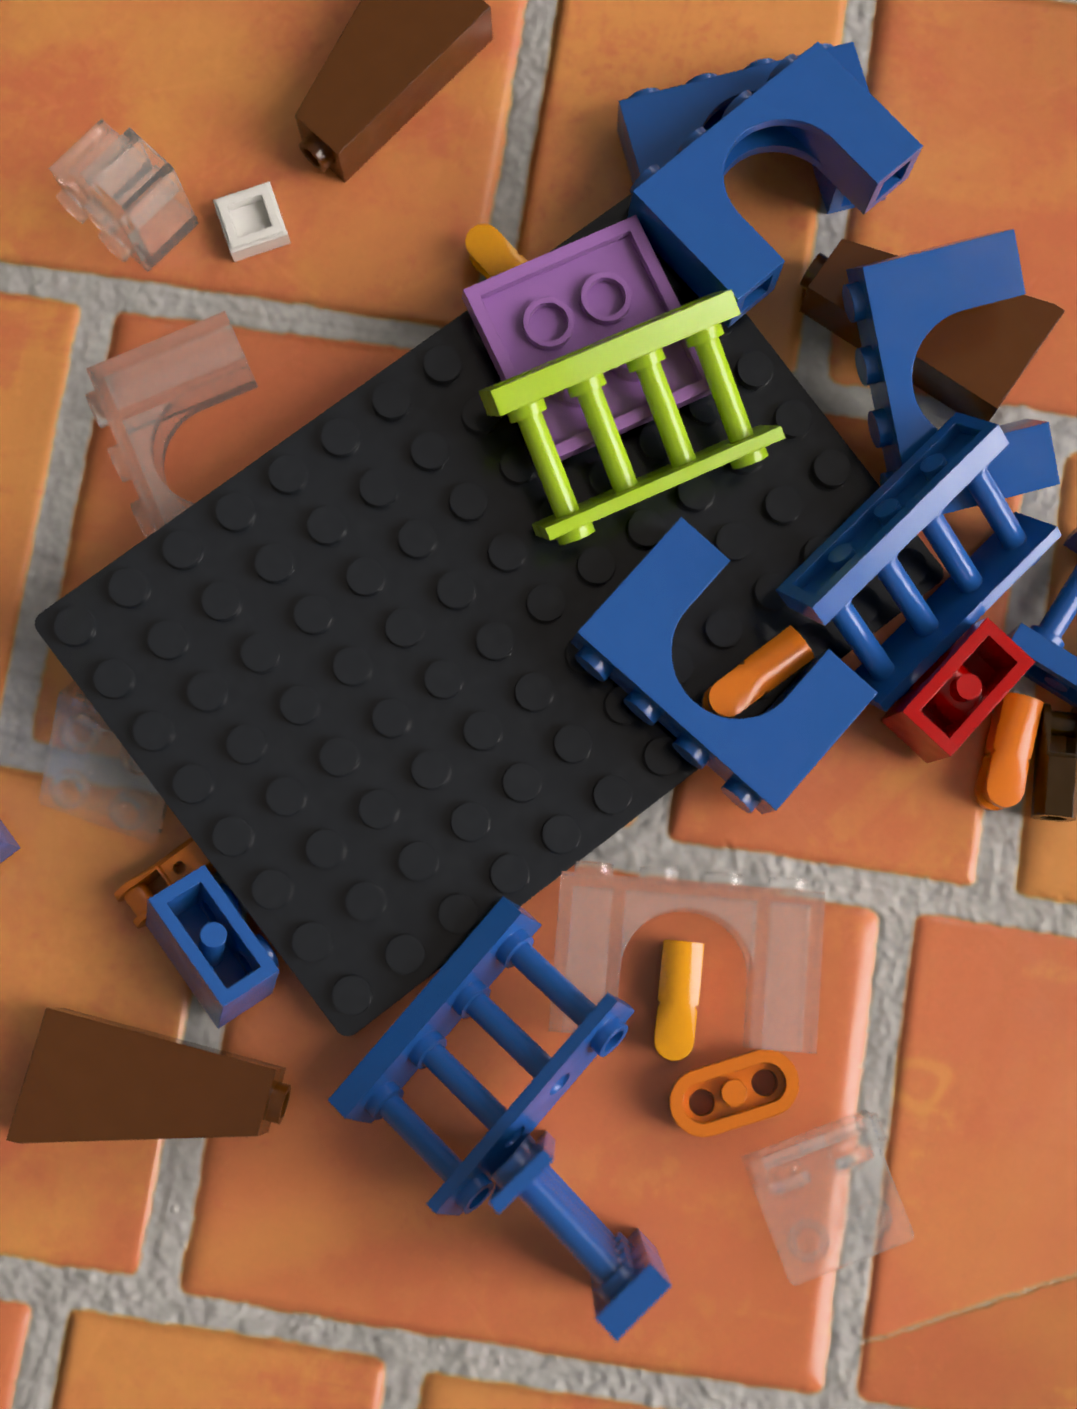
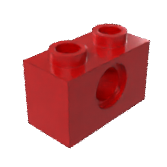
M986 617L974 623L910 687L909 691L881 718V721L926 763L951 757L1030 669L1035 661L995 623Z

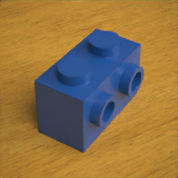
M203 865L147 900L146 926L219 1029L271 995L280 970L278 969V959L269 943L260 934L254 935L241 917V907L232 891L224 883L218 884L207 867Z

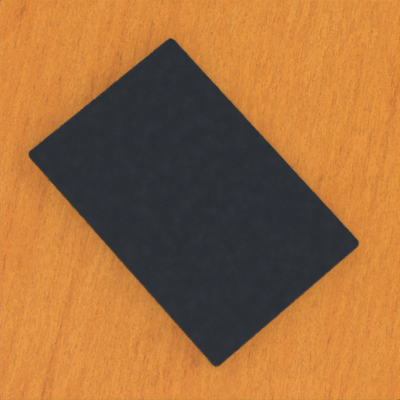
M632 194L553 250L627 219ZM655 252L680 305L698 299V295ZM467 310L36 617L35 628L341 1035L352 1036L443 967L503 896L522 906L698 770V768L690 764L675 750L672 743L677 738L658 720L651 726L641 720L627 707L623 700L628 693L610 677L601 682L588 673L576 660L575 655L579 650L570 642L582 626L681 517L730 560L725 568L686 610L678 622L673 636L672 662L675 674L683 690L696 704L702 707L703 695L710 686L790 625L805 639L814 656L830 649L837 657L842 659L852 651L832 620L824 626L794 611L785 604L776 589L880 486L746 313L729 328L722 322L724 334L719 336L751 427L754 428L758 425L781 426L785 439L766 446L768 457L757 463L739 469H732L731 464L727 463L592 522L595 532L578 541L559 545L557 538L547 540L536 536L532 523L554 513L518 422L510 423L507 414L488 416L478 391L502 380ZM712 394L678 409L694 453L728 439ZM654 420L620 435L636 478L671 464ZM596 446L561 461L577 503L612 489ZM918 535L899 552L898 560L922 596L942 581L944 577L942 566ZM877 575L851 602L873 634L901 613ZM806 665L732 719L752 718L764 713Z

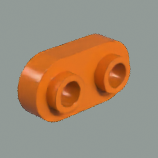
M769 1049L749 1051L683 1073L676 1079L670 1089L668 1098L669 1111L675 1123L686 1133L696 1137L715 1136L787 1111L798 1096L799 1076L794 1064L782 1053ZM762 1069L770 1071L775 1079L773 1090L766 1095L757 1094L752 1087L754 1074ZM699 1089L709 1091L713 1098L711 1110L703 1115L693 1113L689 1107L691 1094Z

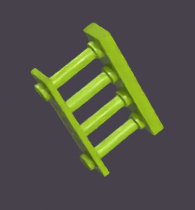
M732 289L713 292L478 391L488 416L507 414L510 423L518 422L554 513L532 523L536 536L547 540L557 538L559 545L578 541L595 532L592 522L727 463L731 464L732 469H739L757 463L768 457L766 446L785 439L781 426L758 425L754 428L751 427L721 345L719 336L724 334L721 323L741 315ZM682 339H685L688 348L695 347L728 439L696 453L693 451L661 365V361L666 359L662 348ZM625 363L629 373L635 371L637 373L671 463L638 478L635 476L602 390V386L607 384L603 373ZM566 388L570 398H578L612 486L611 490L581 503H577L542 414L547 409L544 398Z

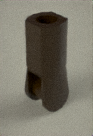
M1044 703L1034 743L1035 761L1031 818L1057 822L1076 821L1077 707L1073 706L1070 712L1053 711L1050 704ZM1051 735L1066 737L1065 753L1050 751Z

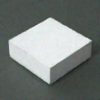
M270 181L213 200L234 262L291 244Z

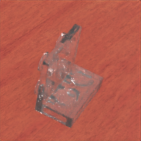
M72 681L58 693L39 802L43 806L147 843H155L161 836L168 805L76 682Z
M861 1110L741 1157L787 1279L792 1285L805 1283L914 1239V1231L879 1145L880 1142L886 1141L887 1138L877 1113Z

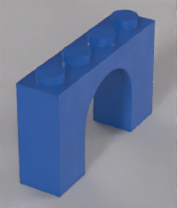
M854 42L837 46L827 43L821 44L869 92ZM764 58L750 63L742 70L719 76L714 73H704L693 77L683 85L664 90L645 88L633 93L628 99L620 100L618 102L617 132L632 183L650 166L657 164L661 168L674 158L682 142L694 130L700 127L708 130L720 121L728 105L739 94L746 90L753 94L766 84L771 72L782 60L775 61L771 58ZM812 165L827 214L855 208L849 199L820 170Z
M817 42L799 57L795 54L785 57L773 69L767 83L752 94L749 90H746L739 94L728 105L722 119L710 129L706 130L704 127H700L694 130L682 142L676 156L660 168L657 164H654L641 173L630 189L632 195L627 218L637 215L653 250L699 298L713 292L732 289L741 315L724 321L725 325L729 328L775 289L785 260L738 213L731 203L725 189L724 176L734 165L747 157L767 152L787 153L800 157L820 170L864 215L908 178L923 145Z
M1014 229L991 232L846 269L849 283L844 284L842 288L843 304L849 321L851 323L857 322L862 347L857 348L855 351L856 368L864 386L870 385L874 410L868 412L869 432L875 447L882 448L887 469V472L880 475L881 486L939 430L922 413L916 401L912 383L915 356L926 335L940 321L956 312L1026 294ZM1023 419L1000 425L1010 444L990 462L987 469L1004 498L1059 485L1060 481L1049 422ZM966 486L944 508L942 513L947 514L978 505Z
M681 517L582 626L570 642L579 650L575 655L576 660L588 673L601 682L610 677L628 693L623 701L636 716L651 726L658 720L677 738L672 745L685 760L700 770L707 764L725 781L721 790L734 804L750 814L755 808L761 814L773 812L783 804L878 692L828 649L815 656L777 700L759 716L745 719L725 718L710 713L696 704L683 690L675 674L672 662L673 636L683 614L730 560Z

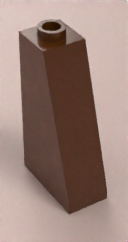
M361 0L295 114L302 139L299 147L304 156L321 172H325L329 168L346 183L493 40L491 7L483 0Z
M841 239L829 258L819 253L805 272L800 285L807 290L800 312L854 347H862L857 322L851 323L849 321L843 304L842 288L844 284L849 283L846 269L897 257V255ZM1021 295L956 312L935 325L922 341L913 364L912 383L955 412L990 421L1065 310L1056 304L1031 296Z
M46 1008L6 1140L15 1143L259 1136L269 1132L271 1122L276 1124L282 1122L289 1102L291 1085L282 1083L286 1068L66 1008Z

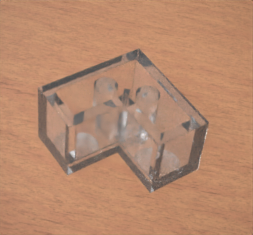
M101 118L49 167L62 189L56 197L63 207L82 224L89 218L101 230L98 234L100 240L119 260L125 262L132 257L147 272L199 224L174 168L130 127L122 135H119Z

